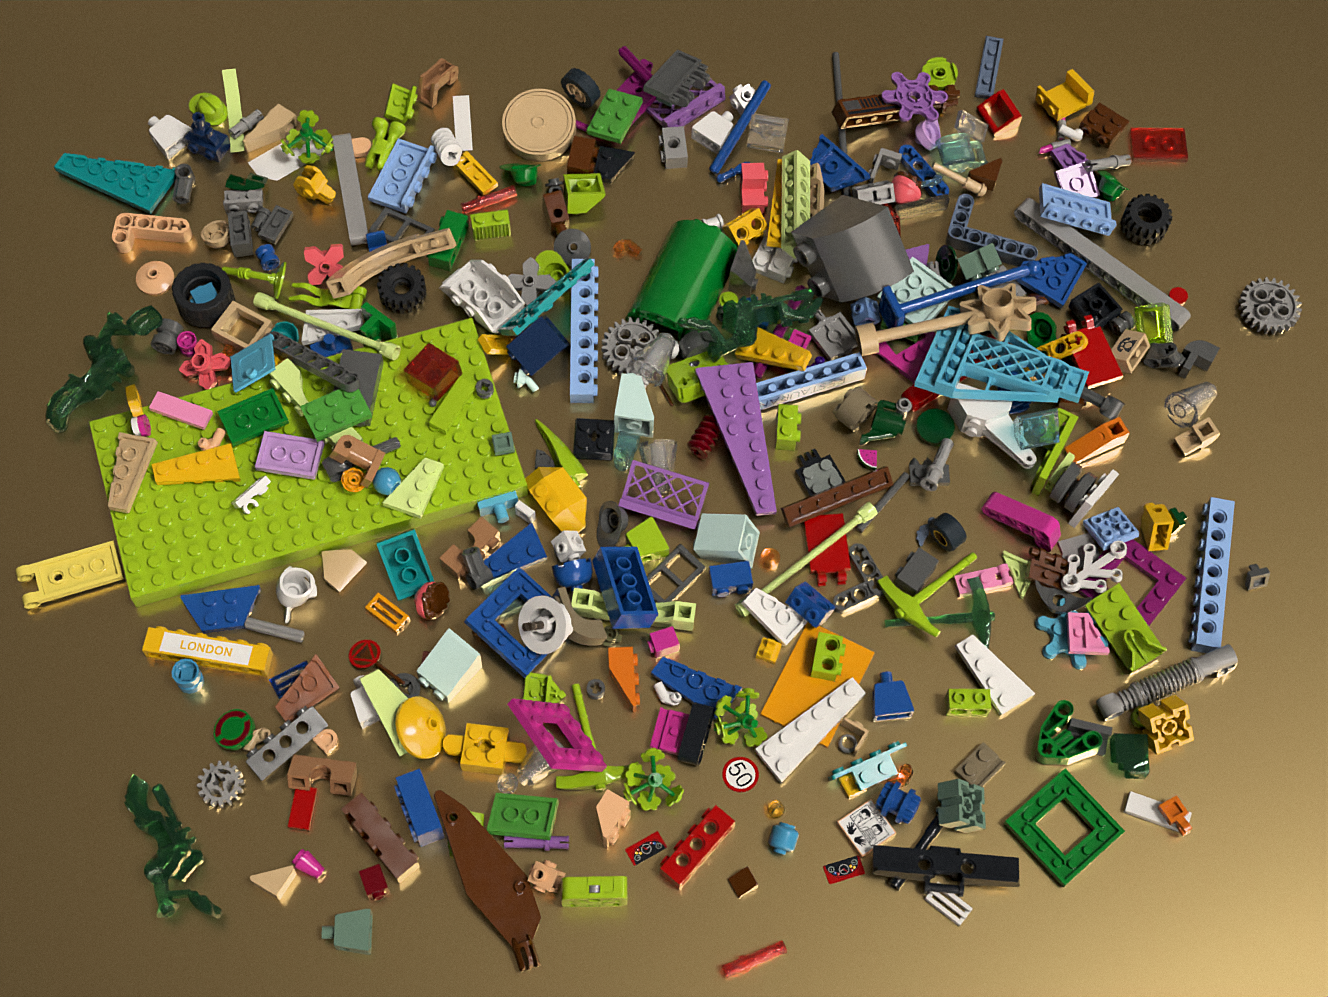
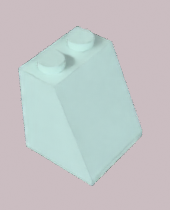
M622 373L614 414V432L653 438L654 415L642 377L634 373Z
M702 513L697 525V536L693 542V550L699 557L726 564L749 561L750 568H752L760 532L745 514Z
M449 628L418 668L417 680L425 688L429 686L434 690L433 694L442 701L444 699L449 703L482 668L480 653Z

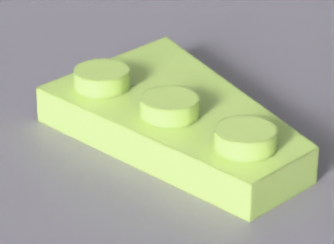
M424 458L383 502V506L421 519L444 469V464Z

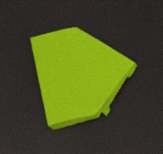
M530 673L524 678L522 699L558 703L566 697L564 691H561L552 680L551 675Z

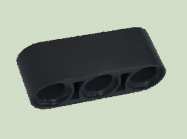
M697 702L693 703L678 753V761L696 766L700 765L714 719L715 707Z

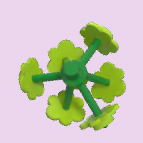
M301 110L299 112L297 120L302 128L299 131L296 129L289 130V134L286 136V140L289 141L288 144L283 139L280 140L282 142V151L287 155L290 153L292 156H295L291 148L297 147L301 149L306 144V152L298 156V159L305 164H313L315 160L320 159V156L316 155V153H310L309 141L312 140L317 149L325 147L321 153L322 156L325 152L329 154L330 151H333L334 146L332 144V135L328 133L327 129L313 132L311 127H314L315 123L319 121V116L314 114L313 110Z
M743 688L742 691L736 693V697L746 700L741 701L740 706H736L735 710L730 708L732 700L730 696L725 695L716 703L715 715L717 719L714 723V731L716 735H720L723 743L735 744V740L739 737L737 731L742 728L748 729V733L744 735L748 747L760 746L762 741L767 739V733L764 732V728H757L758 721L755 719L758 717V712L755 710L756 705L754 703L750 704V698H759V693L754 692V689ZM728 711L736 717L737 722H722L720 716H723Z
M649 748L645 753H641V758L644 762L651 761L652 773L650 775H645L641 764H629L628 771L625 772L627 780L623 783L625 786V790H623L624 798L627 801H632L635 805L637 803L641 804V808L645 811L650 809L656 810L661 804V799L654 793L657 787L662 788L668 793L665 799L668 807L681 800L684 792L681 785H677L671 788V790L668 788L671 785V781L676 778L675 773L671 771V767L669 765L655 764L659 759L665 758V754L661 750ZM645 779V780H646V783H644V784H642L641 786H639L640 783H641V780ZM634 785H635V786H639V787L633 789L632 791H631L630 788L628 787V786H634ZM646 787H650L649 793L647 791L641 790L645 789ZM641 791L636 802L634 794Z

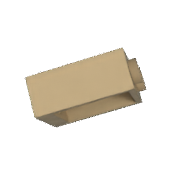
M232 301L213 326L211 332L215 340L239 352L271 332L273 324L271 320ZM240 316L262 326L249 344L227 334Z

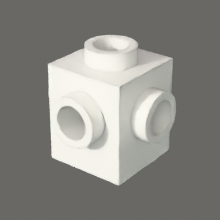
M749 83L744 87L740 84L732 90L733 94L729 96L732 107L737 109L740 115H742L756 92L753 87H750Z
M562 531L551 541L560 562L578 560L586 552L583 540L577 531Z

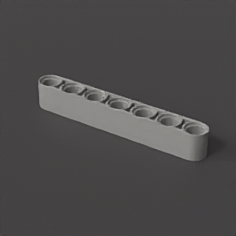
M351 134L334 135L332 138L351 246L367 243L366 234H368Z

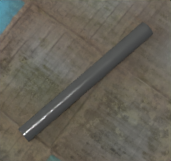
M903 472L894 485L877 502L874 507L878 513L910 478L908 473ZM874 518L864 524H858L856 527L857 531L862 533Z

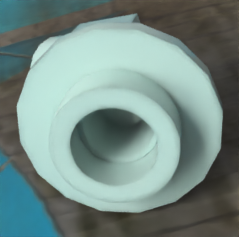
M519 369V372H515L514 384H517V388L526 383L533 393L539 389L532 378L526 376L522 369Z

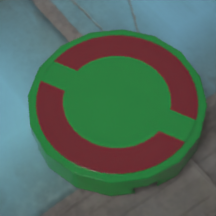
M229 710L217 720L214 726L213 735L215 741L226 750H239L245 747L253 737L252 733L255 730L254 719L244 710Z

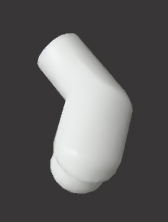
M1062 124L1058 131L1076 142L1080 141L1083 136L1081 129L1073 130Z
M662 681L653 685L662 703L672 706L680 703L682 697L679 692L666 691Z

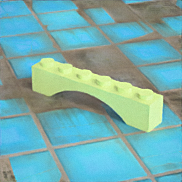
M287 358L275 367L276 370L269 373L271 377L270 383L276 390L280 389L283 392V398L288 403L292 402L295 405V411L302 417L303 413L300 406L309 402L303 393V379L300 370ZM353 427L323 439L324 443L329 442L331 444V449H333L343 435H351L363 442L362 437Z
M574 588L571 605L579 616L610 620L602 593L595 590ZM681 601L655 603L658 616L651 626L664 628L673 626L674 629L693 631L696 603Z

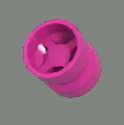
M184 331L178 335L177 344L184 356L193 357L195 354L194 347L198 343L194 333Z

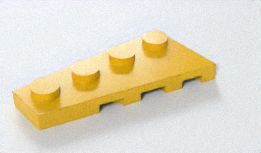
M749 324L735 352L737 359L805 371L812 357L810 351L752 324Z
M231 443L152 464L157 485L184 484V482L203 483V481H215L217 483L224 482L225 480L241 482Z

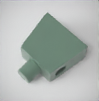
M371 909L336 914L335 926H322V939H334L336 950L371 955L373 922Z

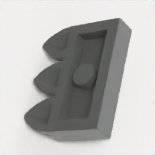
M928 457L922 465H920L916 458L910 461L908 468L910 486H921L920 482L926 475V468L932 464ZM945 463L943 467L944 474L938 480V486H949L950 484L949 465Z

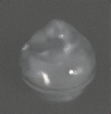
M504 773L498 778L497 787L502 793L512 794L517 790L518 779L514 774Z

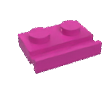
M660 707L650 748L678 755L690 714L666 710Z

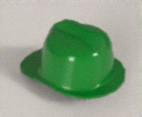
M511 163L501 165L499 168L510 170L517 184L531 186L537 182L538 166H541V164Z
M1103 169L1097 170L1101 175L1098 189L1103 198L1113 202L1115 199L1120 198L1125 190L1130 191V189L1124 187L1107 171Z
M1036 312L1030 316L1031 330L1027 331L1028 344L1037 348L1057 339V326L1048 314Z

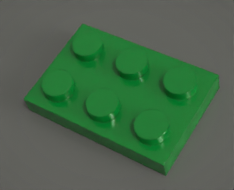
M273 388L217 411L233 447L263 435L264 431L270 432L289 424V420Z

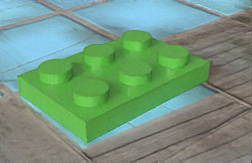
M608 89L587 128V134L621 144L643 103L642 97Z
M340 388L300 406L317 442L372 418V413L359 389L347 392Z
M496 793L487 831L491 835L550 840L559 804L558 798Z

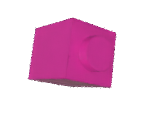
M673 626L650 633L649 641H647L650 653L654 652L656 659L678 652L680 647Z

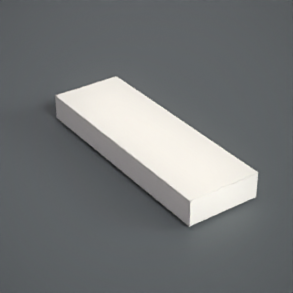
M1132 791L1129 792L1124 813L1179 832L1176 823L1169 825L1159 811L1158 806L1163 802ZM1191 812L1185 817L1188 822H1190Z

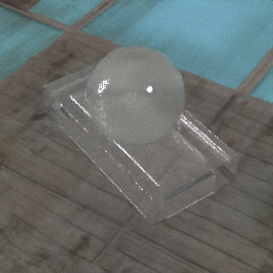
M964 110L958 111L954 128L957 129L959 135L969 136L980 143L985 140L988 125Z

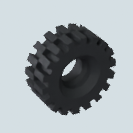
M397 263L394 268L390 265L388 266V271L385 269L382 271V276L379 275V282H377L381 303L388 310L392 308L393 313H397V310H400V314H405V310L411 313L413 312L412 308L417 310L420 308L419 303L423 304L424 298L427 295L424 276L421 275L419 269L416 270L415 266L411 265L409 268L408 263H404L403 266ZM400 285H407L410 288L404 294L395 292V288Z

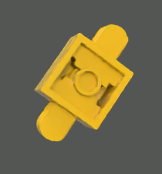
M467 723L465 736L449 734L443 740L446 754L461 756L460 765L462 771L504 776L506 762L523 763L527 757L525 744L509 741V728Z

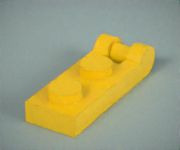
M468 151L463 152L458 164L453 166L483 196L498 187V182Z

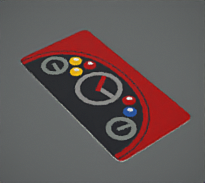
M656 831L626 848L625 851L633 865L636 866L666 849L667 846L659 832Z
M859 855L823 866L829 884L865 874Z

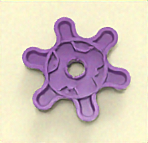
M894 72L891 75V81L897 88L895 90L883 91L882 100L884 103H894L900 107L899 119L902 122H908L913 114H920L928 122H934L938 119L939 113L933 108V104H943L947 101L948 95L944 91L930 89L928 83L931 77L928 73L921 72L918 74L917 79L908 80L902 73ZM910 96H915L917 98V101H915V99L911 98Z

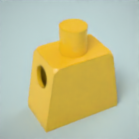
M1147 503L1143 507L1144 511L1141 521V529L1148 551L1168 550L1174 521L1164 504L1155 505L1154 503Z

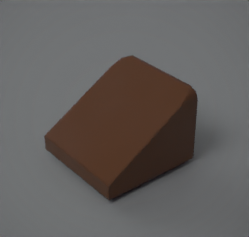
M748 866L728 879L738 898L758 887V883Z

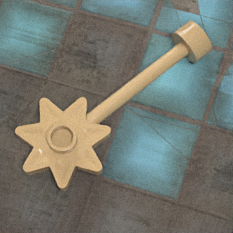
M1010 283L1003 288L993 289L979 285L978 299L960 302L959 314L876 331L873 322L855 326L858 350L861 356L879 353V343L966 324H968L969 334L990 330L997 341H1003L1010 329L1031 330V317L1028 314L1036 310V298L1016 296V285L1014 283Z

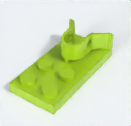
M1061 408L1055 411L1044 425L1043 431L1040 434L1038 445L1048 449L1031 483L1034 485L1032 493L1038 496L1078 419V416Z
M1120 583L1085 605V608L1130 674L1167 651L1166 647H1162Z

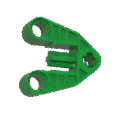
M1067 700L1057 702L1040 728L1035 756L1041 764L1069 765L1097 754L1102 745V736L1096 731L1085 733L1063 750L1061 748L1074 739L1071 735L1072 733L1065 729L1055 738H1051L1072 717L1074 707ZM1058 710H1065L1068 714L1062 715ZM1087 741H1094L1096 746H1090Z

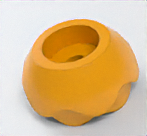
M350 468L343 472L341 483L347 491L359 492L364 488L360 483L365 474L360 469Z

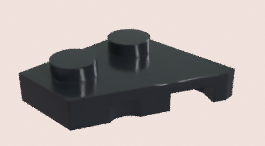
M600 146L594 173H600L602 182L612 183L616 179L617 174L625 169V165L634 159L635 152Z

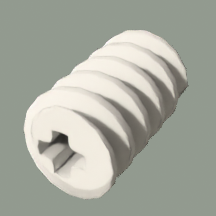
M448 128L436 130L431 137V143L435 146V151L442 163L447 166L458 164L462 149L451 130Z

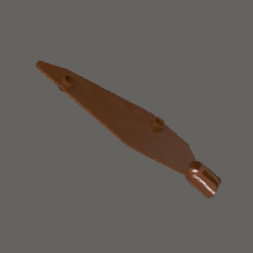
M437 790L434 793V798L466 895L512 947L520 972L525 971V968L527 970L533 969V965L534 967L541 966L533 943V937L541 915L531 885L527 881V875L464 805L442 790ZM449 816H454L456 820H450Z

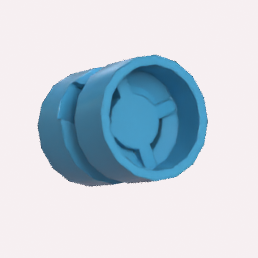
M181 659L173 666L171 671L172 677L181 691L191 694L202 688L204 676L196 662L191 659Z

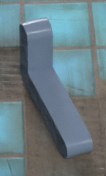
M962 194L958 197L946 236L947 245L954 249L971 253L993 243L1001 262L1017 267L1023 261L1036 260L1038 250L1033 245L967 227L974 199L969 194Z

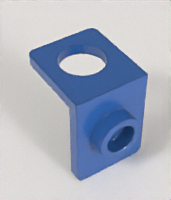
M384 230L366 234L369 252L387 244Z

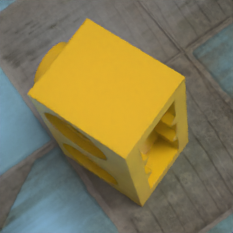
M750 208L721 226L725 235L737 246H739L741 240H744L746 245L749 244L748 240L753 237L758 238L764 234L763 231L769 228L759 208ZM752 220L755 221V227H754V228H752V225H751ZM738 229L741 233L739 238L736 235Z

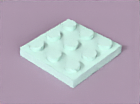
M914 257L910 259L914 272L890 286L899 304L954 287ZM882 291L877 296V300L879 302L881 299ZM949 301L905 314V321L912 324L934 319Z

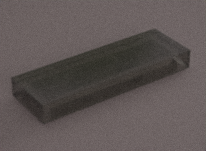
M948 194L896 205L893 219L894 221L946 210L950 198Z

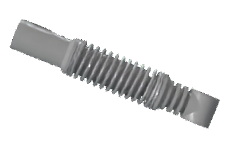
M1228 644L1198 658L1191 657L1185 661L1183 660L1182 664L1178 662V666L1174 664V668L1172 666L1169 667L1170 670L1166 668L1165 671L1161 670V673L1157 672V675L1153 673V677L1151 675L1148 678L1144 677V681L1140 679V683L1135 681L1126 690H1122V693L1119 691L1117 694H1107L1099 698L1096 703L1105 721H1108L1123 714L1124 710L1127 711L1129 708H1134V706H1147L1151 704V701L1155 702V699L1158 701L1160 698L1163 699L1164 696L1167 697L1168 694L1172 695V692L1176 693L1181 691V689L1184 690L1185 687L1188 688L1189 685L1193 686L1194 683H1200L1204 677L1215 673L1216 677L1223 676L1235 669L1238 659L1235 651Z

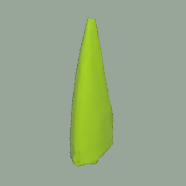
M535 419V423L549 449L555 467H563L577 486L581 488L579 482L587 477L588 473L561 439L538 419Z

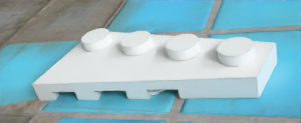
M974 635L954 646L981 688L990 689L991 703L1000 716L1035 694Z

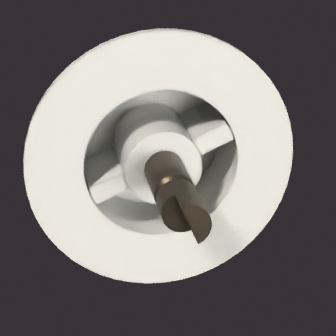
M535 596L529 599L520 611L518 620L519 633L525 645L533 652L539 654L552 653L573 632L571 618L565 606L549 596Z

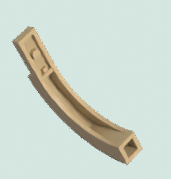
M450 228L423 235L419 233L381 246L355 259L334 273L326 281V284L333 299L350 295L359 285L384 269H388L390 265L395 266L397 263L452 249L457 244Z

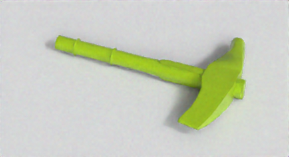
M971 552L913 597L898 589L888 576L877 580L885 597L895 609L894 612L897 618H903L917 628L937 637L941 631L930 623L919 604L948 580L954 578L957 573L969 566L970 563L977 559V555Z
M573 684L571 686L573 698L575 699L582 731L591 739L592 745L596 749L580 684ZM629 765L607 766L602 772L584 771L572 776H556V788L564 790L595 789L601 792L606 789L607 785L625 778V772L628 771Z

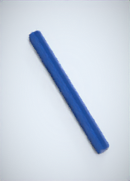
M764 80L760 83L709 167L712 173L717 174L721 170L771 87L769 82Z

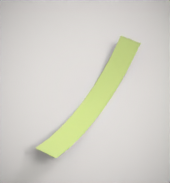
M236 68L222 70L229 129L239 123L242 118ZM244 133L237 139H233L230 136V153L244 151Z

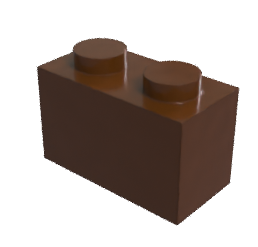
M574 136L567 163V174L594 173L595 163L593 160L598 157L599 147H596V139Z

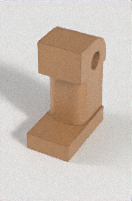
M444 58L439 59L429 70L420 75L417 100L433 108L437 104L438 90L445 84L450 86L458 79V66L447 62Z
M343 435L333 447L329 457L342 464L347 460L365 469L366 473L360 485L368 488L386 453L351 435Z

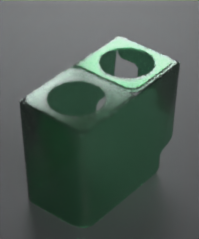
M1114 733L1110 738L1111 762L1118 764V769L1124 771L1126 779H1145L1150 772L1148 735Z

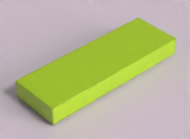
M459 376L430 419L429 425L446 434L476 390V384Z

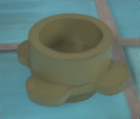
M611 625L604 627L607 639L603 643L605 647H609L615 642H621L622 636L618 634L617 629H612Z

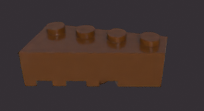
M362 792L341 808L346 821L398 883H401L419 868L417 862L419 857L412 849L408 851L404 846L406 842L399 833L395 834L391 830L392 825L385 817L382 818L379 815L378 808L372 801L369 802Z

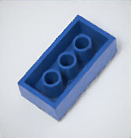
M600 547L592 563L612 629L650 628L658 616V610L638 548Z

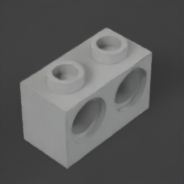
M888 180L852 187L853 198L879 205L896 202L893 183Z

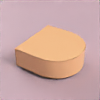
M364 137L352 139L355 158L367 156L371 148L370 140Z
M331 729L322 730L312 739L326 755L338 745L337 734Z

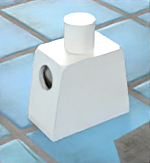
M715 111L710 112L692 127L691 138L715 154H718L733 130V123L731 122L734 119L733 115L729 111H725L722 116Z
M170 115L164 116L161 120L156 116L149 119L148 125L151 126L149 129L151 139L168 160L186 146L184 138L191 129L188 125Z
M364 675L358 676L353 680L357 689L350 693L362 729L380 721L359 679Z

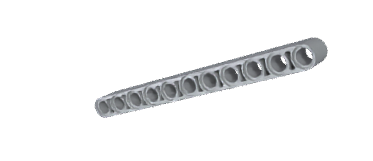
M1026 198L1014 211V215L1019 221L1065 254L1072 253L1087 262L1085 266L1087 270L1169 329L1179 331L1190 319L1191 315L1186 308L1074 228L1065 223L1040 217V204L1033 199Z

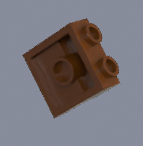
M1099 102L1081 121L1079 129L1083 131L1084 135L1089 136L1097 141L1098 144L1109 149L1130 121Z

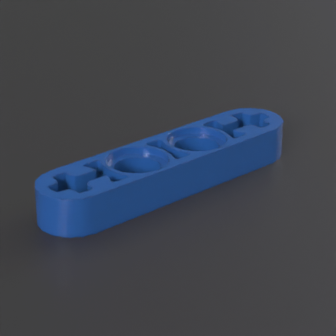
M911 145L901 146L898 152L902 154L901 163L913 176H917V181L922 182L921 186L935 201H946L949 195V188L944 181L931 169ZM920 164L923 168L916 170L913 165ZM932 177L934 182L928 183L924 178Z

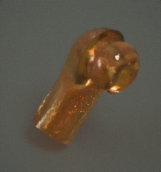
M631 239L618 240L614 245L616 253L630 250L635 256H638L643 250Z
M903 764L898 777L888 779L887 782L895 784L898 781L902 783L901 787L907 786L913 776L912 766L910 764Z

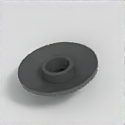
M566 229L559 233L554 241V251L563 258L567 266L572 267V259H587L590 255V240L584 232L578 229ZM571 244L577 246L575 251L571 250Z

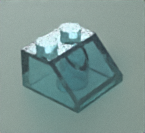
M1057 408L1020 415L1013 421L1014 437L1020 450L1060 442Z

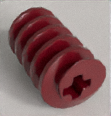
M703 416L698 428L695 429V434L691 436V440L687 443L688 449L701 459L706 460L708 458L706 453H711L712 449L710 447L715 446L714 441H718V435H721L715 416Z

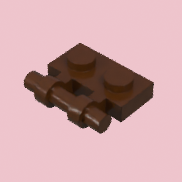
M1031 547L1029 554L1035 556V559L1028 560L1025 579L1034 583L1037 580L1045 587L1063 590L1061 580L1067 574V571L1060 569V567H1066L1068 560L1062 558L1059 554H1050L1043 548ZM1045 560L1049 561L1051 565L1044 563Z

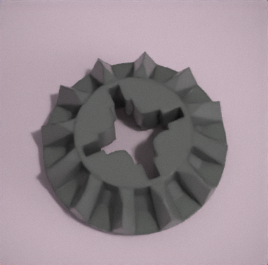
M408 673L397 674L396 676L405 682L404 685L394 678L390 680L399 690V685L404 688L409 686L407 689L409 695L403 692L408 699L420 695V683L415 676Z

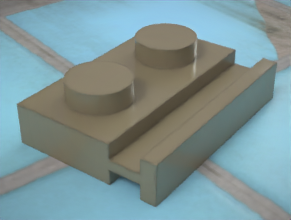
M983 742L954 773L962 780L969 782V785L975 784L983 787L1006 762L1002 761Z

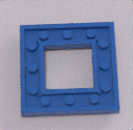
M518 567L465 619L464 623L519 674L526 678L548 654L533 652L527 646L524 648L495 620L518 597L527 602L535 596H549L551 598L552 596Z

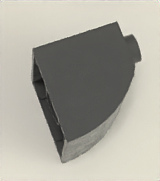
M842 195L791 232L797 244L793 249L794 255L800 264L807 267L811 276L807 280L808 287L818 298L826 297L838 302L860 299L883 290V287L892 286L914 272L887 206Z

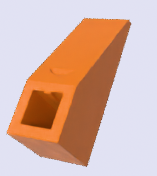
M1118 417L1100 425L1066 446L1064 450L1067 454L1070 452L1075 455L1073 462L1079 463L1123 444L1130 432L1121 418Z
M633 647L608 648L609 675L632 712H636V705H640V693H635V686L639 685V675L634 673V666H638L637 653L633 654Z

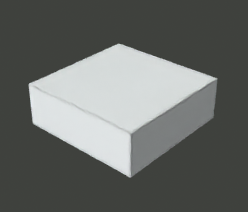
M520 500L515 504L516 515L529 524L536 520L534 510Z

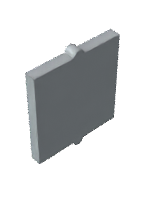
M1090 533L1057 542L1062 558L1068 560L1071 554H1076L1080 557V565L1077 567V570L1084 567V546L1088 543L1095 545ZM1095 545L1096 554L1093 556L1092 564L1100 556L1097 545Z

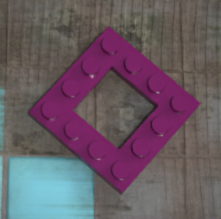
M1132 539L1124 542L1127 546V554L1123 558H1115L1101 569H1116L1125 559L1156 582V585L1137 607L1147 625L1150 626L1187 578ZM1110 548L1104 550L1098 559L1109 553ZM1087 577L1084 580L1096 581L1102 579L1107 581L1108 578ZM1080 588L1076 591L1084 598L1092 597L1091 600L1102 594L1097 593L1095 589Z

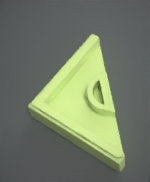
M1004 550L1002 554L1005 564H1008L1009 574L1013 579L1019 597L1023 599L1031 581L1025 579L1028 561Z

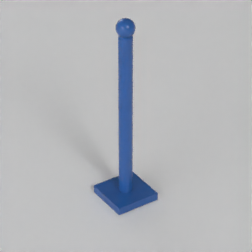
M1032 260L1026 265L901 304L898 303L889 285L883 287L879 312L888 329L903 326L905 314L977 292L979 285L990 288L1028 275H1037L1041 270L1039 262Z

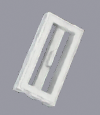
M930 892L924 900L958 926L962 924L973 909L953 893L943 894L963 908L965 912L939 892ZM934 895L935 897H937L940 901H942L949 908H951L958 915H960L961 918H957L954 914H952L945 907H943L936 900H934L932 896Z

